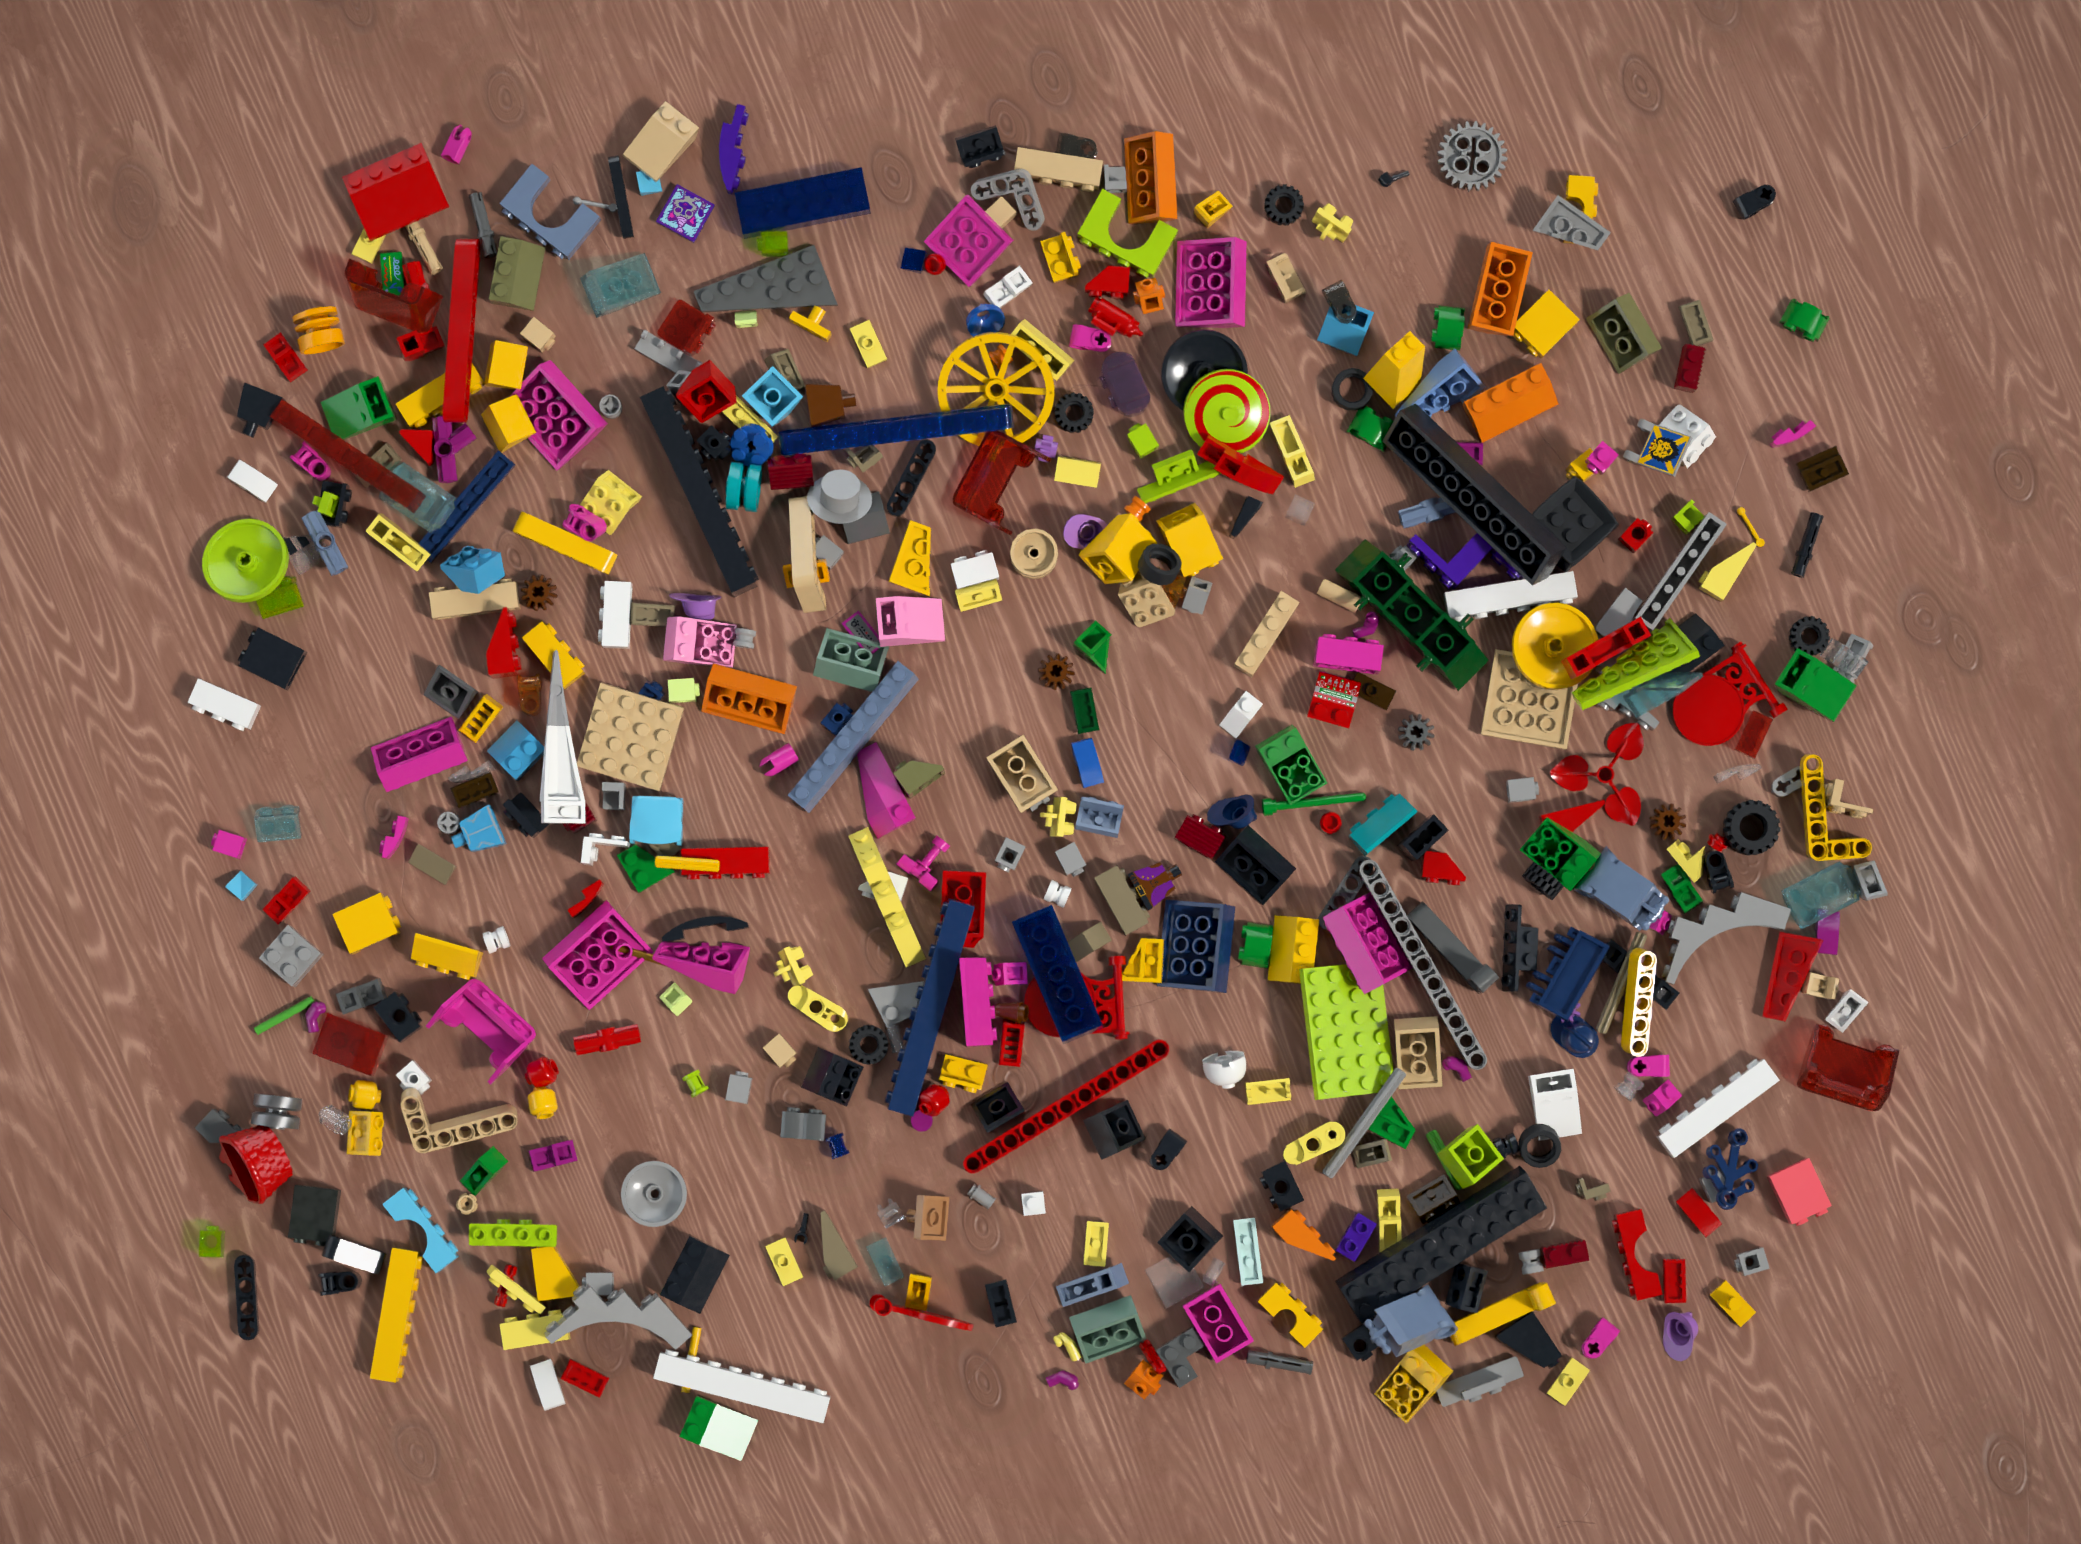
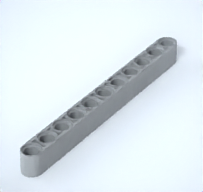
M1373 860L1363 861L1359 866V874L1465 1062L1474 1070L1482 1069L1487 1063V1057L1380 867ZM1367 863L1372 864L1375 868V872L1371 876H1367L1363 872V867ZM1378 882L1385 885V892L1382 895L1374 892V885ZM1389 901L1394 902L1396 905V911L1393 914H1388L1384 909L1385 904ZM1400 920L1407 924V929L1403 933H1399L1395 929V924ZM1411 939L1415 940L1418 944L1414 952H1410L1406 948L1407 941ZM1421 958L1428 961V968L1425 971H1420L1417 968V962ZM1432 977L1437 978L1439 981V986L1435 990H1431L1427 985L1428 980ZM1443 996L1448 997L1450 1000V1005L1446 1009L1440 1008L1438 1004L1439 999ZM1454 1015L1458 1016L1461 1020L1457 1028H1452L1449 1024L1450 1018ZM1465 1034L1471 1037V1044L1468 1047H1463L1460 1044V1038ZM1474 1054H1480L1482 1057V1062L1478 1066H1474L1471 1063V1057Z

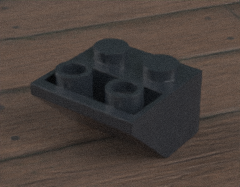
M818 1047L801 1088L847 1107L864 1066Z

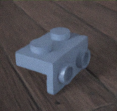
M1081 797L1075 829L1118 838L1124 805L1114 801L1097 800L1094 797Z

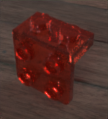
M678 300L658 329L657 334L671 345L693 357L695 353L698 354L704 346L703 340L707 335L710 336L716 327L714 323L716 321L708 313L705 315L685 301Z

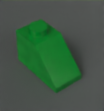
M492 1146L474 1163L460 1182L476 1196L508 1163V1160Z

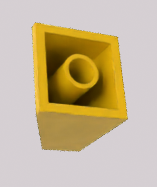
M1409 331L1380 358L1363 378L1393 409L1421 383L1425 346Z
M1196 503L1156 520L1167 546L1175 550L1180 556L1182 562L1180 573L1183 577H1192L1198 574L1199 570L1205 567H1214L1223 559L1205 515Z
M1131 513L1117 515L1079 553V556L1104 584L1132 581L1139 571L1138 560L1145 548L1151 544H1157V542L1152 537V534L1139 523L1136 516Z

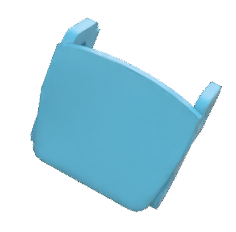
M633 796L629 834L630 844H635V841L648 844L677 842V846H682L683 798Z

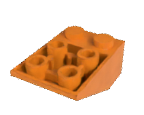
M1289 1209L1270 1226L1285 1243L1332 1261L1336 1259L1333 1256L1336 1253L1334 1249L1326 1242L1322 1244L1318 1239L1321 1235L1313 1226L1308 1228L1305 1225L1304 1221L1306 1218L1299 1210L1293 1211Z

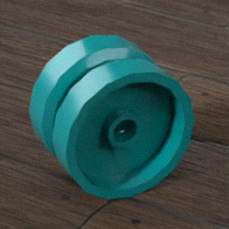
M731 462L726 482V509L738 510L743 497L745 511L756 513L761 491L762 465L751 464L748 467L746 477H744L745 468L743 463Z

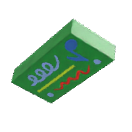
M402 252L380 253L383 297L405 296Z

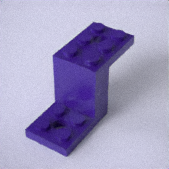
M1478 533L1470 539L1448 564L1416 534L1407 544L1417 558L1419 557L1425 562L1423 566L1430 573L1433 574L1435 572L1441 577L1439 581L1448 589L1450 587L1455 589L1489 552L1492 554L1490 558L1497 565L1500 566L1502 564L1508 569L1506 573L1513 580L1524 579Z

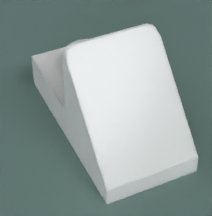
M1245 691L1219 726L1237 738L1263 703Z
M1850 989L1843 993L1840 1001L1827 1015L1825 1020L1843 1033L1868 1002Z

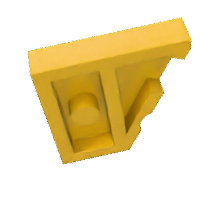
M1141 938L1122 974V981L1162 983L1164 939Z

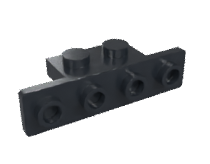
M1508 904L1505 906L1504 950L1502 956L1503 974L1501 979L1503 992H1518L1519 970H1537L1539 928L1521 926L1522 905Z

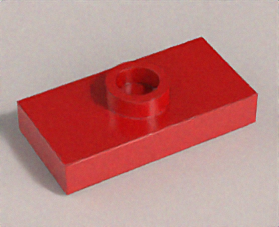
M1663 1259L1664 1303H1686L1685 1259Z
M570 1359L560 1379L600 1398L610 1378Z

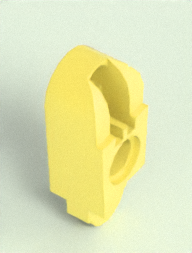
M803 985L794 986L789 990L788 999L790 1004L827 1030L838 1032L847 1025L848 1015L842 1007ZM812 1002H821L822 1010L819 1013L811 1011L810 1005ZM832 1015L839 1016L837 1023L831 1021Z
M1337 1122L1324 1123L1286 1145L1283 1151L1284 1160L1289 1164L1298 1165L1332 1150L1343 1143L1345 1130ZM1331 1130H1334L1337 1134L1334 1139L1328 1136ZM1311 1138L1318 1141V1148L1315 1151H1310L1306 1146L1307 1141Z

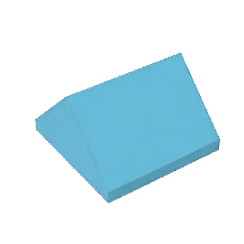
M773 366L742 395L772 427L786 418L803 398Z

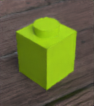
M1138 423L1129 429L1130 433L1127 434V438L1140 459L1159 448V444L1146 423L1142 426Z

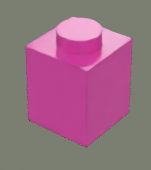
M219 830L218 834H214L211 846H214L213 851L241 859L247 838Z

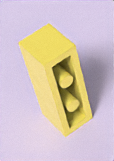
M1026 319L1021 321L1011 333L1028 341L1041 352L1048 362L1053 378L1056 381L1062 377L1075 361ZM1018 348V349H1019L1021 352H1023L1027 357H1029L1032 361H1034L1031 356H1029L1026 352H1024L1023 350H1021L1020 348Z
M561 1309L548 1311V1316L542 1317L539 1316V1313L528 1314L524 1320H518L517 1316L504 1318L505 1323L500 1324L503 1350L550 1343L544 1333L546 1332V1327L551 1322H558L563 1317ZM570 1332L559 1338L557 1341L571 1339Z

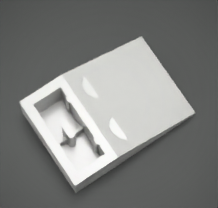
M1574 1069L1528 1076L1536 1124L1549 1125L1556 1131L1559 1137L1582 1134ZM1538 1136L1539 1141L1550 1139L1547 1136Z

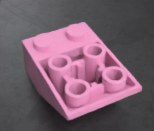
M902 596L876 598L880 647L945 641L942 599Z
M678 616L668 617L663 661L713 666L714 663L733 668L735 650L733 641L736 639L735 628H737V625Z

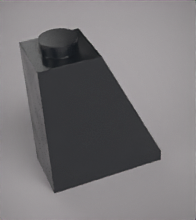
M1534 1312L1527 1313L1495 1335L1498 1340L1543 1368L1547 1366L1549 1369L1560 1362L1559 1358L1562 1357Z

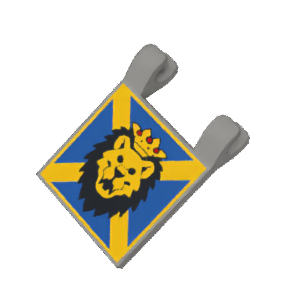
M1640 419L1637 426L1642 431L1650 433L1640 455L1626 450L1623 458L1630 463L1675 477L1692 437Z

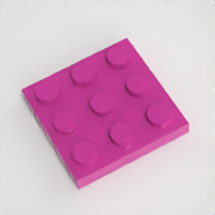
M966 195L924 240L934 253L940 254L944 258L946 265L968 287H971L1014 241L969 195Z

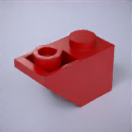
M1107 266L1085 285V293H1089L1090 297L1100 298L1103 294L1110 295L1112 299H1123V296H1128L1130 267Z
M1426 851L1423 854L1421 878H1426L1425 882L1438 883L1439 880H1446L1447 885L1460 886V882L1466 881V876L1447 853Z

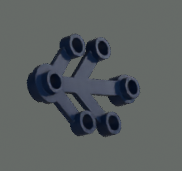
M1741 1128L1729 1133L1728 1142L1731 1147L1728 1164L1725 1162L1718 1145H1712L1706 1149V1155L1710 1159H1714L1725 1179L1724 1185L1717 1175L1718 1170L1714 1165L1704 1167L1702 1173L1706 1179L1712 1181L1717 1191L1716 1202L1724 1210L1732 1209L1737 1203V1197L1744 1193L1752 1192L1755 1188L1753 1181L1746 1179L1741 1181L1739 1187L1733 1190L1734 1181L1758 1169V1163L1754 1159L1745 1161L1743 1166L1736 1169L1740 1146L1745 1145L1748 1141L1746 1131Z

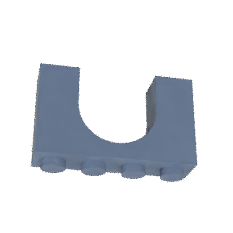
M531 164L500 202L503 208L501 212L511 220L514 217L520 221L518 225L527 233L530 230L537 235L535 239L542 245L546 246L548 243L554 248L552 252L560 259L565 257L570 260L599 224L601 218L582 203L564 225L556 228L540 225L534 219L533 205L551 180L549 176Z

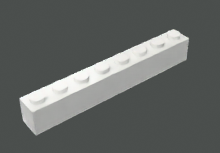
M666 1349L665 1352H660L653 1379L824 1423L830 1396L826 1395L827 1391L814 1388V1392L805 1389V1385L793 1383V1386L784 1384L785 1380L772 1377L771 1380L764 1379L761 1373L752 1371L750 1375L741 1373V1368L729 1366V1369L720 1367L721 1363L708 1360V1364L699 1362L700 1358L692 1355H687L686 1358L678 1356L679 1352Z

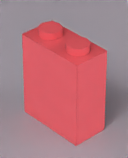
M1809 1158L1800 1160L1767 1176L1789 1224L1802 1225L1808 1222L1807 1217L1814 1214L1816 1217L1828 1212V1207L1832 1206Z

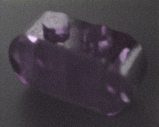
M1115 352L1110 354L1102 364V376L1099 377L1102 387L1104 389L1108 388L1111 395L1108 396L1112 408H1117L1118 413L1127 417L1138 416L1147 409L1150 402V393L1133 356L1129 353Z

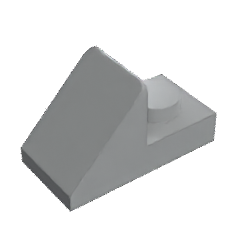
M1875 860L1853 865L1854 873L1860 886L1861 899L1867 901L1888 896Z

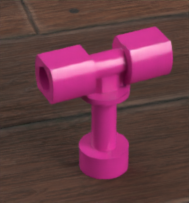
M937 835L932 840L934 846L922 861L917 859L914 862L904 854L896 864L906 873H911L918 878L919 883L930 892L939 881L929 874L931 869L928 866L940 851L945 853L950 847L949 844Z

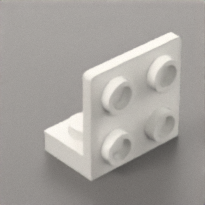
M589 833V837H584L581 863L593 866V861H597L598 848L595 847V844L630 848V843L621 836H611V839H604L602 834Z

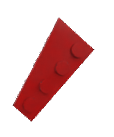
M1779 932L1762 1017L1786 1021L1824 940Z

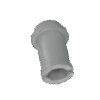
M974 1184L967 1193L970 1196L969 1199L973 1198L988 1210L996 1198L980 1188V1184L978 1186Z

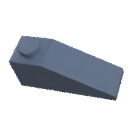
M1122 1263L1058 1285L1056 1289L1062 1306L1065 1307L1129 1284Z

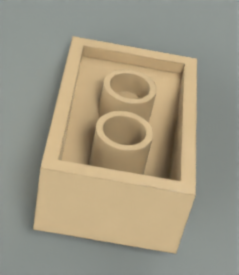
M665 101L652 115L622 156L653 181L657 182L696 139L699 127Z
M1024 735L986 757L1021 813L1058 791Z
M1438 1016L1394 1019L1397 1068L1406 1073V1077L1398 1088L1442 1087Z

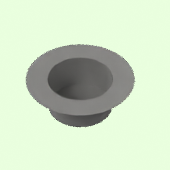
M833 470L814 482V486L809 488L807 501L813 513L821 519L832 523H850L866 515L872 505V495L867 485L852 472Z

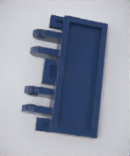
M1573 927L1569 929L1567 936L1573 938L1574 941L1558 933L1553 937L1558 943L1569 948L1567 953L1553 945H1549L1547 948L1550 953L1555 955L1546 970V973L1552 975L1553 978L1537 970H1534L1532 974L1537 980L1548 985L1547 989L1545 990L1532 982L1526 984V987L1534 992L1529 1002L1566 1022L1570 1019L1610 948L1609 945Z

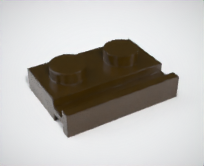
M1837 446L1796 463L1808 492L1849 475L1844 461L1837 450Z

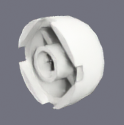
M1225 1051L1227 1055L1218 1056V1053L1205 1057L1202 1062L1207 1079L1215 1085L1222 1086L1223 1089L1234 1087L1235 1083L1239 1082L1246 1072V1058L1242 1051Z

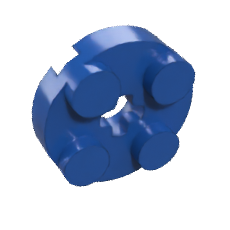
M751 423L738 428L731 437L733 459L747 467L751 464L763 465L773 453V441L771 437L768 438L765 433L766 430L757 424ZM752 441L756 449H750L748 443Z

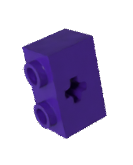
M1356 1213L1336 1246L1335 1251L1355 1262L1377 1224L1360 1213Z

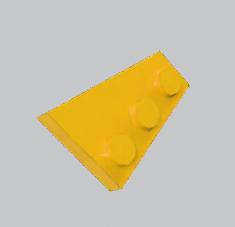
M909 521L888 582L930 596L931 527Z

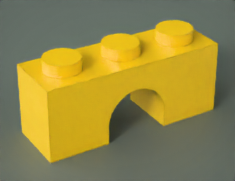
M1569 175L1566 183V200L1579 203L1582 212L1593 219L1597 215V204H1593L1594 196L1598 194V183H1595V177ZM1563 240V243H1573V242H1569V241Z
M1275 1282L1257 1301L1273 1317L1283 1309L1291 1310L1295 1314L1296 1322L1288 1332L1305 1348L1323 1330L1320 1327L1322 1322L1314 1314L1309 1316L1304 1311L1307 1307L1298 1298L1294 1301L1289 1296L1291 1291L1283 1283L1278 1285Z

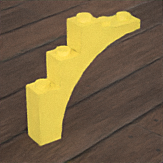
M867 827L849 835L848 837L906 968L925 960V955L869 828Z

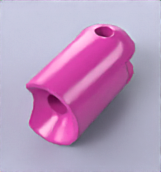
M462 125L456 126L451 132L441 157L459 165L472 138L471 130L468 127L463 130Z
M787 743L763 758L759 768L771 762L774 768L764 775L774 776L799 761L791 745Z

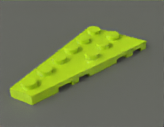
M1669 618L1665 621L1664 627L1660 630L1656 628L1651 632V637L1635 644L1620 655L1613 666H1606L1601 670V675L1597 678H1590L1573 691V699L1582 710L1590 708L1665 672L1700 657L1699 651L1673 620Z

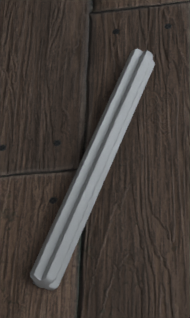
M1399 1068L1394 1069L1343 1143L1324 1167L1322 1172L1327 1177L1332 1179L1406 1077L1404 1071Z

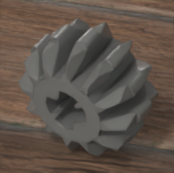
M1412 714L1409 715L1410 723L1405 719L1402 720V724L1406 728L1398 727V731L1405 732L1398 739H1407L1403 743L1404 747L1412 743L1411 751L1415 750L1416 744L1420 751L1423 750L1422 742L1429 746L1431 742L1427 738H1434L1435 736L1433 733H1428V731L1434 729L1433 725L1426 726L1430 719L1426 718L1424 722H1421V714L1417 716V721H1415ZM1413 727L1422 731L1419 734L1420 738H1417L1416 735H1411V732L1414 730Z

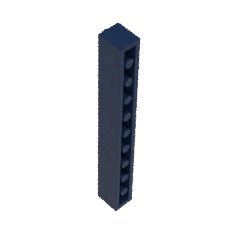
M948 898L947 903L943 902L940 910V914L943 915L941 924H936L934 935L937 936L935 945H930L928 956L931 957L929 965H924L921 975L924 978L922 986H918L915 998L918 999L917 1006L911 1009L909 1019L912 1020L910 1028L906 1027L903 1040L906 1043L904 1049L900 1048L897 1056V1061L900 1062L898 1070H893L890 1082L894 1084L892 1090H888L884 1103H887L888 1110L909 1116L914 1115L972 919L974 905Z

